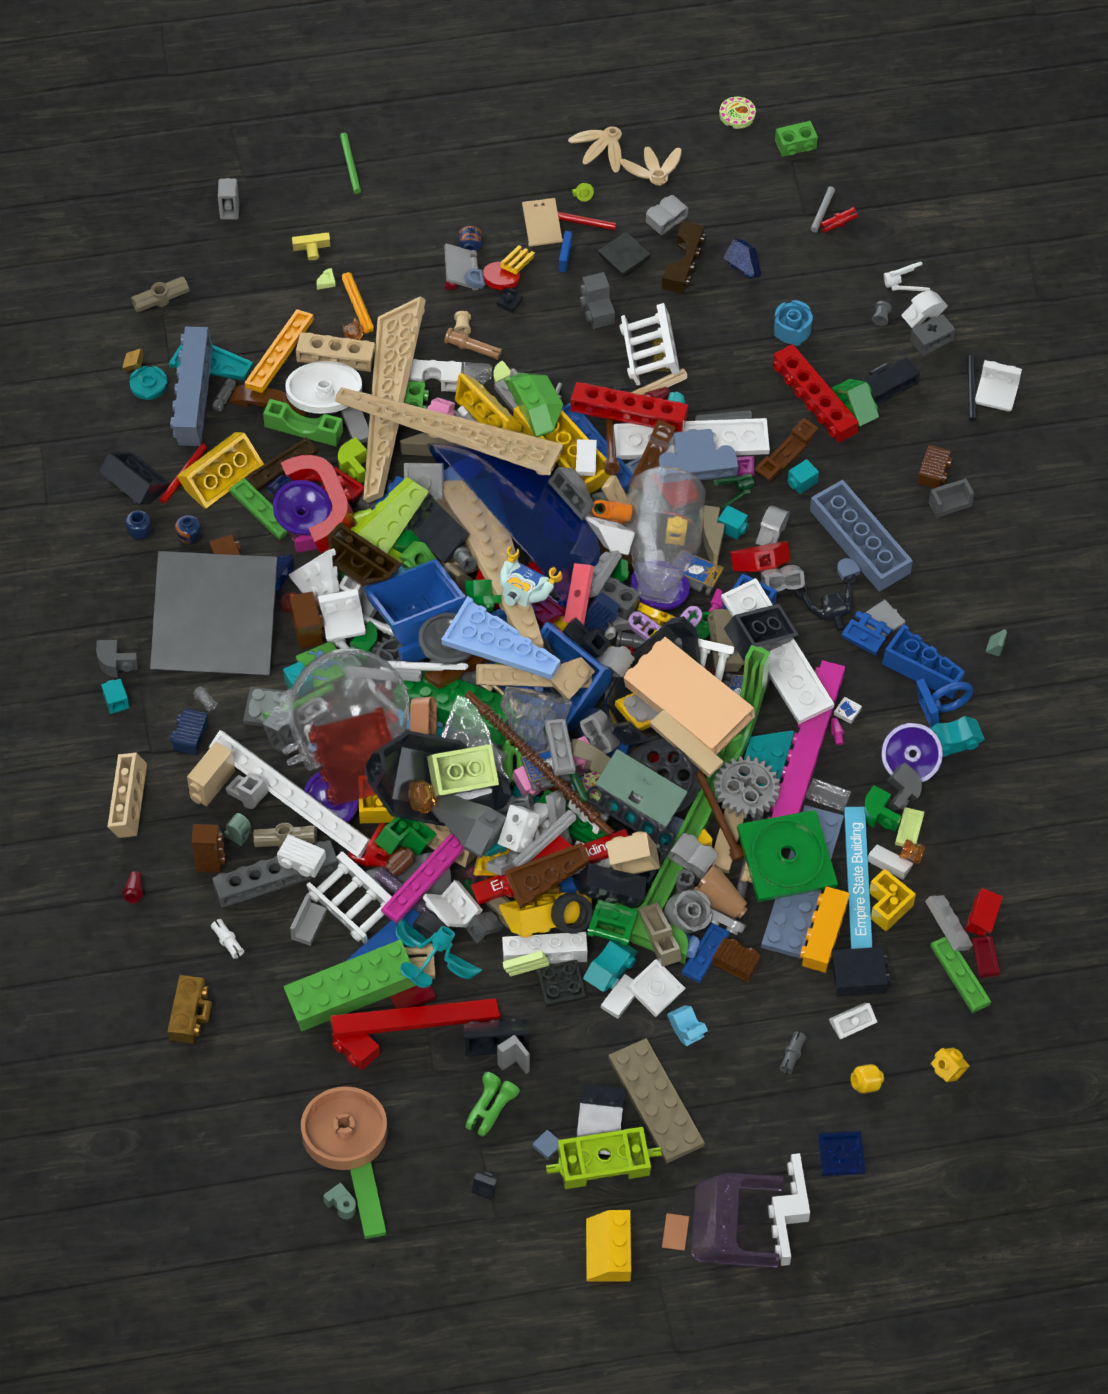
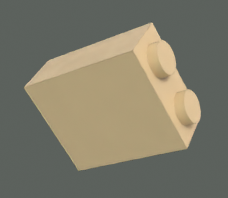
M215 742L187 776L190 797L195 803H202L207 806L235 772L232 750Z

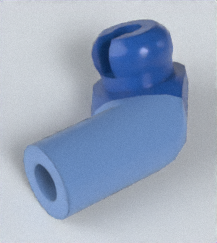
M686 934L688 939L687 957L694 958L700 941L695 935Z

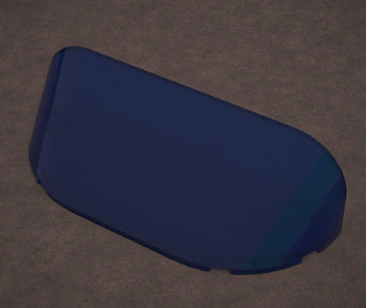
M428 443V449L435 463H444V470L450 466L546 577L550 579L549 570L553 567L556 568V573L553 576H557L561 571L562 580L554 582L553 585L559 596L558 604L566 609L574 563L595 567L600 561L601 549L598 544L597 535L586 519L581 520L548 483L549 475H539L535 470L460 444Z

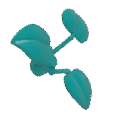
M403 918L397 924L396 936L405 945L411 948L418 947L422 949L431 941L433 942L432 947L434 949L420 969L408 962H404L400 966L401 973L418 987L428 988L431 985V976L423 972L436 951L442 952L446 950L444 960L448 962L447 967L461 978L470 979L481 972L482 969L453 954H449L450 948L453 945L451 941L455 936V933L450 928L441 926L437 933L434 932L426 940L422 934L409 926Z

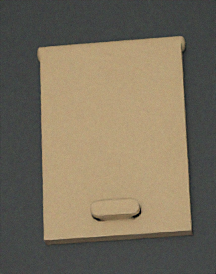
M555 198L522 202L529 241L528 246L562 243L563 239Z

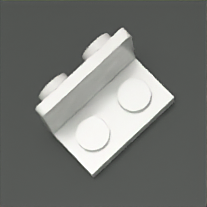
M358 589L318 596L327 641L366 634Z

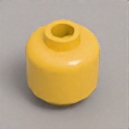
M873 1064L858 1066L851 1074L853 1088L863 1094L878 1091L884 1081L882 1071Z

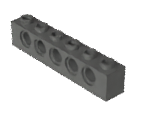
M330 840L315 843V846L326 850V859L316 877L334 872L338 868V860ZM278 856L269 860H260L254 865L239 867L229 873H220L212 878L213 887L221 908L313 879L312 876L305 877L293 868H284L278 862ZM272 871H279L276 874L271 873ZM253 877H259L258 880H252ZM235 883L240 884L239 886H231Z

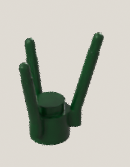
M750 473L713 481L714 486L735 483L737 490L742 491L721 505V509H724L727 505L729 506L744 495L750 494V489L754 488V480Z

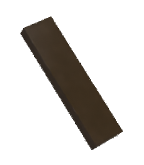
M305 437L247 475L245 479L259 492L285 475L281 462L296 456L316 455L318 448Z

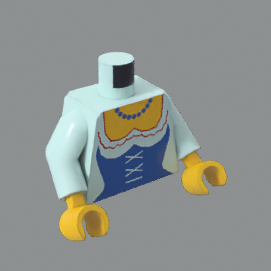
M512 546L508 547V560L504 562L500 573V585L503 588L502 595L504 596L505 603L509 606L518 603L527 607L532 603L544 601L554 588V582L562 580L561 571L557 576H553L556 573V568H551L549 570V579L517 561L513 564V561L519 557V549H517L515 555H511Z

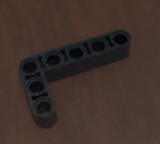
M590 787L586 793L589 798V806L593 807V809L632 833L643 832L642 825L644 824L651 826L652 833L648 835L657 846L659 864L661 865L674 844V834L601 787ZM597 792L600 800L592 801L589 793ZM615 803L617 811L610 812L607 809V804ZM627 813L632 814L635 821L633 823L626 822L624 815ZM661 835H666L669 838L670 843L668 845H663L660 842L659 838ZM658 869L647 871L648 879H646V884L649 883Z

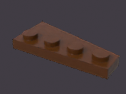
M472 655L469 659L460 662L468 664V668L465 670L444 669L443 671H428L424 674L427 682L441 689L461 678V674L476 670L477 664H482L486 661L489 663L492 660Z
M579 843L504 872L518 906L522 909L590 863V859L583 844Z

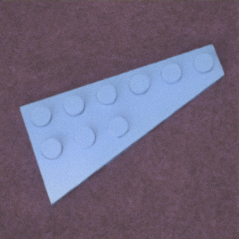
M468 596L441 639L442 645L551 680L561 665L557 657L544 648L534 645L531 639L521 636L518 630L499 617L488 613L486 608L481 605L478 606Z

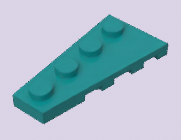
M180 345L169 362V367H180L179 351L182 350L183 345ZM213 345L210 375L245 381L254 367L253 362Z

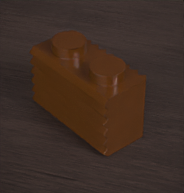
M928 444L918 474V485L921 484L922 486L925 485L934 489L940 487L941 483L945 484L948 475L945 472L946 468L950 469L953 458L950 457L951 450Z
M724 937L712 956V965L749 983L760 965L761 955L753 948L743 947L735 939Z

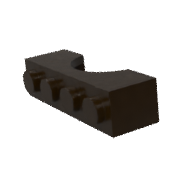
M682 221L677 235V247L682 249L686 255L677 262L667 263L662 277V289L683 294L685 288L689 287L691 282L690 273L695 271V259H699L701 253L700 245H704L706 234L703 233V225Z

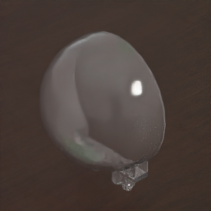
M338 649L324 653L312 660L300 672L291 689L277 694L281 705L268 712L269 716L285 713L286 717L273 722L274 728L286 724L290 726L295 743L282 749L283 753L288 754L298 749L300 754L287 760L288 765L303 761L305 769L308 771L323 765L340 770H358L365 768L374 751L405 732L409 719L410 702L407 688L400 674L389 662L374 653L364 650ZM323 732L331 743L333 750L323 756H315L309 749V741L314 736Z

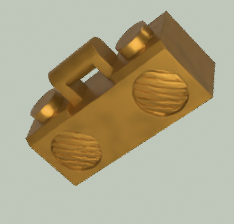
M184 975L179 976L168 1027L169 1041L194 1044L196 1036L199 1037L201 1024H198V1022L208 1023L212 1002L204 1000L207 999L209 992L205 979ZM199 1007H203L201 1015H198Z

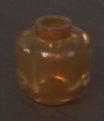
M425 781L412 784L408 791L411 808L415 811H420V813L430 812L437 803L433 786Z

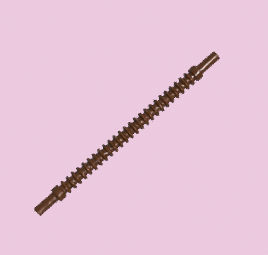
M471 691L465 694V697L478 709V713L481 716H485V720L489 719V724L493 723V728L497 727V732L501 731V735H505V739H509V743L514 744V748H518V752H522V756L526 755V760L530 759V764L534 763V768L538 767V772L542 771V775L547 776L546 779L551 780V784H555V788H559V792H563V796H568L567 800H572L571 804H576L575 808H580V812H584V816H588V820L591 823H595L608 837L613 834L614 830L600 817L601 814L597 810L593 811V807H589L588 802H581L576 794V790L573 791L572 786L568 787L569 783H564V778L560 779V775H555L554 770H551L552 766L548 767V762L544 763V759H540V755H536V751H532V747H528L527 742L523 743V738L519 739V734L515 735V730L511 731V726L507 727V722L503 723V719H499V715H495V711H491V707L487 703L484 704Z

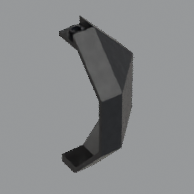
M684 616L669 619L631 654L635 660L632 661L633 664H630L631 667H628V670L634 668L638 664L639 659L643 655H647L652 650L654 644L661 641L664 637L701 665L697 629ZM616 677L603 702L612 734L624 745L663 738L652 727L640 731L631 722H628L617 709L615 701L633 692L625 687L624 677Z
M407 730L372 753L365 765L367 782L392 817L446 826L427 807V804L434 797L427 756L467 749L468 747L458 740ZM496 770L499 785L449 795L498 810L505 806L511 796L509 780Z

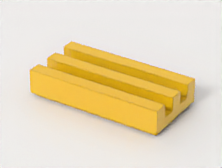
M517 246L501 262L500 267L517 274L534 258L535 252L531 251L528 253V249L521 250L522 247Z

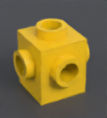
M955 1048L940 1049L935 1054V1059L931 1062L936 1074L946 1082L957 1081L970 1067L963 1059L962 1053Z

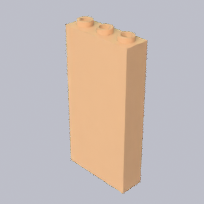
M666 637L656 642L652 650L647 655H643L639 659L638 664L634 668L627 670L624 675L625 687L658 713L664 709L716 755L755 717L753 706Z

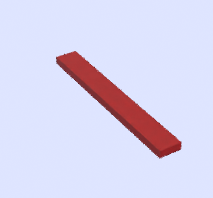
M486 999L333 1015L330 1021L335 1038L467 1024L473 1021L499 1020L500 1013L497 1000Z

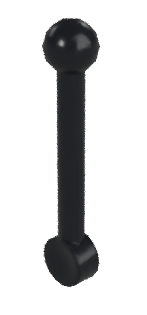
M646 380L645 383L640 385L615 386L614 390L623 391L641 388L652 382Z

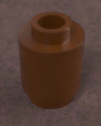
M400 847L387 860L385 867L395 877L399 874L402 875L415 862L413 859L415 854L408 847L404 849Z

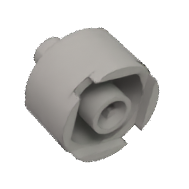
M687 890L672 896L667 901L663 914L669 924L682 930L685 934H690L705 928L710 923L712 918L711 903L708 897L701 891Z

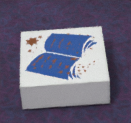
M844 697L834 711V715L852 724L861 711L862 706Z

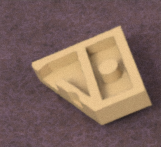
M580 657L562 663L553 679H546L566 700H570L595 671Z

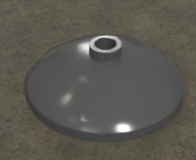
M441 613L427 619L421 626L419 645L423 653L431 660L442 664H457L469 659L473 655L442 645L441 639L457 613Z

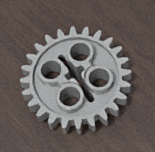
M739 756L738 762L731 758L730 764L725 762L724 767L719 768L718 774L715 776L713 788H716L714 795L718 796L717 802H723V809L729 807V814L736 811V817L743 813L744 819L747 818L748 814H751L752 818H755L756 813L763 816V809L769 812L770 806H775V800H778V793L780 791V786H778L780 780L776 778V772H771V765L764 767L765 761L759 764L757 763L758 757L754 761H750V756H747L746 760ZM739 773H746L747 776H742ZM762 783L765 786H758L757 784ZM729 788H735L736 791H731ZM746 798H752L754 801H748Z

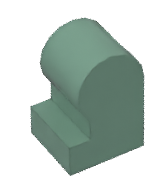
M236 813L226 825L225 837L242 846L252 833L249 820L242 814Z
M341 1183L323 1195L326 1206L330 1208L334 1205L341 1218L350 1219L355 1215L356 1202Z

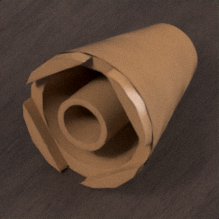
M716 864L705 874L698 886L693 889L701 891L708 897L711 908L733 919L736 917L741 918L748 910L745 907L747 902Z

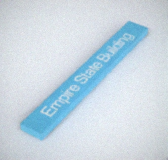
M844 807L848 893H850L849 923L851 949L872 947L865 812L864 807Z

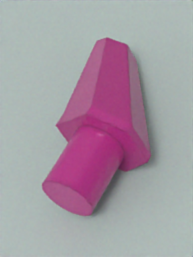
M716 589L710 602L712 606L708 611L710 613L713 609H723V601L721 599L723 592L720 589Z
M832 718V736L835 737L836 745L844 744L842 735L845 732L838 719Z

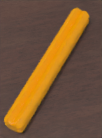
M350 272L344 273L342 280L361 326L366 334L373 332L374 326L353 276Z

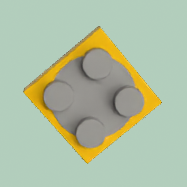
M634 693L615 701V706L621 714L640 731L651 727L649 725L650 722L659 714Z

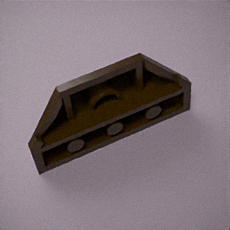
M341 522L328 535L329 550L335 549L336 555L332 556L333 566H336L338 571L360 586L389 580L402 566V563Z

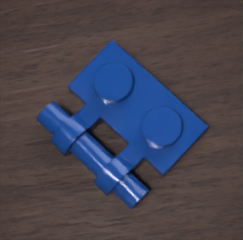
M858 610L855 618L860 620L859 623L851 619L841 638L876 656L886 641V637L881 634L885 633L889 636L893 629L888 627L887 623L875 620L869 613L866 612L864 614ZM868 624L874 627L875 630H871L870 628L866 627V625Z

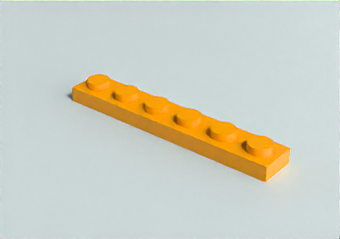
M300 310L294 312L245 381V388L263 393L297 345L300 332L305 333L313 322V314Z

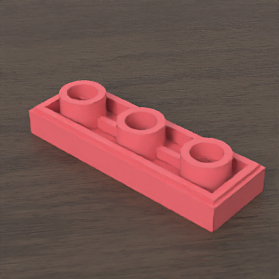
M574 563L564 618L565 623H569L576 617L584 625L594 566Z

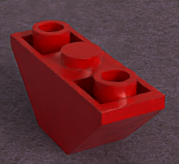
M788 541L730 552L733 571L758 572L777 568L790 561Z

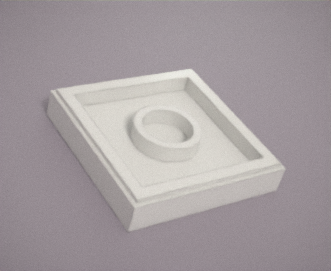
M657 959L626 987L655 1017L685 990V987L664 966L662 967Z

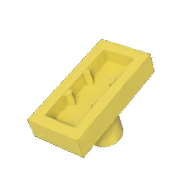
M329 233L292 237L293 251L307 250L308 260H317L319 258L318 248L330 247Z

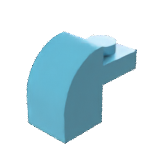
M684 1005L667 1014L675 1033L685 1046L705 1037L703 1033L708 1031L705 1023L698 1022L691 1006Z

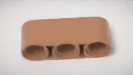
M434 697L413 698L411 700L410 731L437 735V703Z

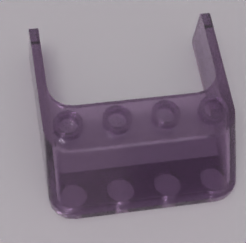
M724 1173L700 1181L696 1185L691 1249L694 1259L708 1263L778 1267V1253L744 1251L738 1247L736 1241L739 1188L781 1191L783 1177Z

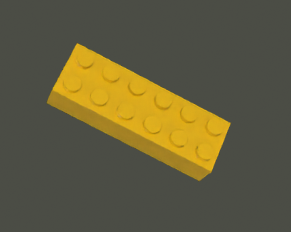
M519 406L514 408L513 417L522 425L521 431L526 435L535 437ZM563 410L560 413L554 432L538 437L563 444L562 452L556 463L559 467L573 468L576 472L577 439H589ZM597 448L595 476L579 475L584 480L589 494L604 486L609 476H613L605 473L604 462L607 459Z

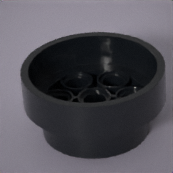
M657 739L642 744L631 754V758L657 774L660 771H666L669 775L667 780L687 791V796L674 816L684 812L693 804L700 790V784L695 774L701 770L681 750L672 746L666 739ZM655 753L658 755L659 760L651 763L648 761L647 756ZM672 753L677 754L679 761L671 763L668 760V756ZM681 771L687 772L689 779L681 781L678 778V773ZM632 793L629 800L638 805L641 798Z

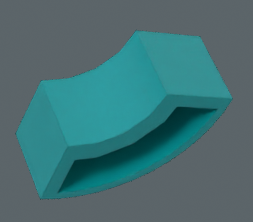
M967 716L950 723H937L930 728L941 742L943 757L966 749H975L980 742L985 740L977 720Z
M610 940L603 952L592 961L583 979L602 992L609 988L614 989L626 969H631L635 964L636 958L634 957L638 951L629 945L628 947L622 946L620 942Z

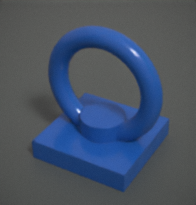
M924 678L916 681L918 701L930 728L939 723V713L953 711L963 706L971 699L974 691L972 685L967 682H954L941 687L931 695ZM955 690H965L964 695L956 701L944 705L940 704L939 698Z

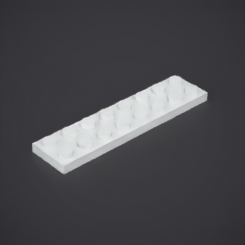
M767 418L686 421L683 432L690 429H711L716 450L720 446L729 445L735 450L736 455L769 454L770 451ZM631 423L614 424L616 458L625 460L642 457L654 428ZM675 432L665 452L675 454L673 446Z
M757 579L751 580L721 595V599L732 617L736 614L772 605ZM794 639L769 651L771 653L768 675L798 724L834 708L832 699Z

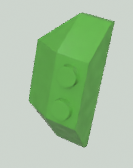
M519 373L504 379L535 437L538 438L554 432L563 403L548 376Z

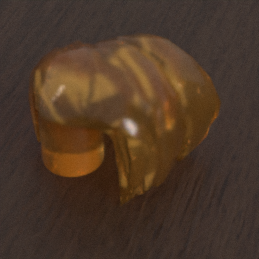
M356 318L348 326L341 325L345 338L359 340L363 336L364 328Z

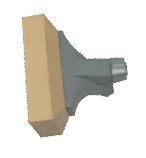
M616 475L609 476L602 487V492L592 494V501L604 499L610 502L630 504Z

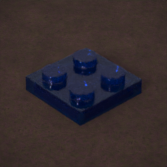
M861 1131L818 1133L822 1176L865 1174Z

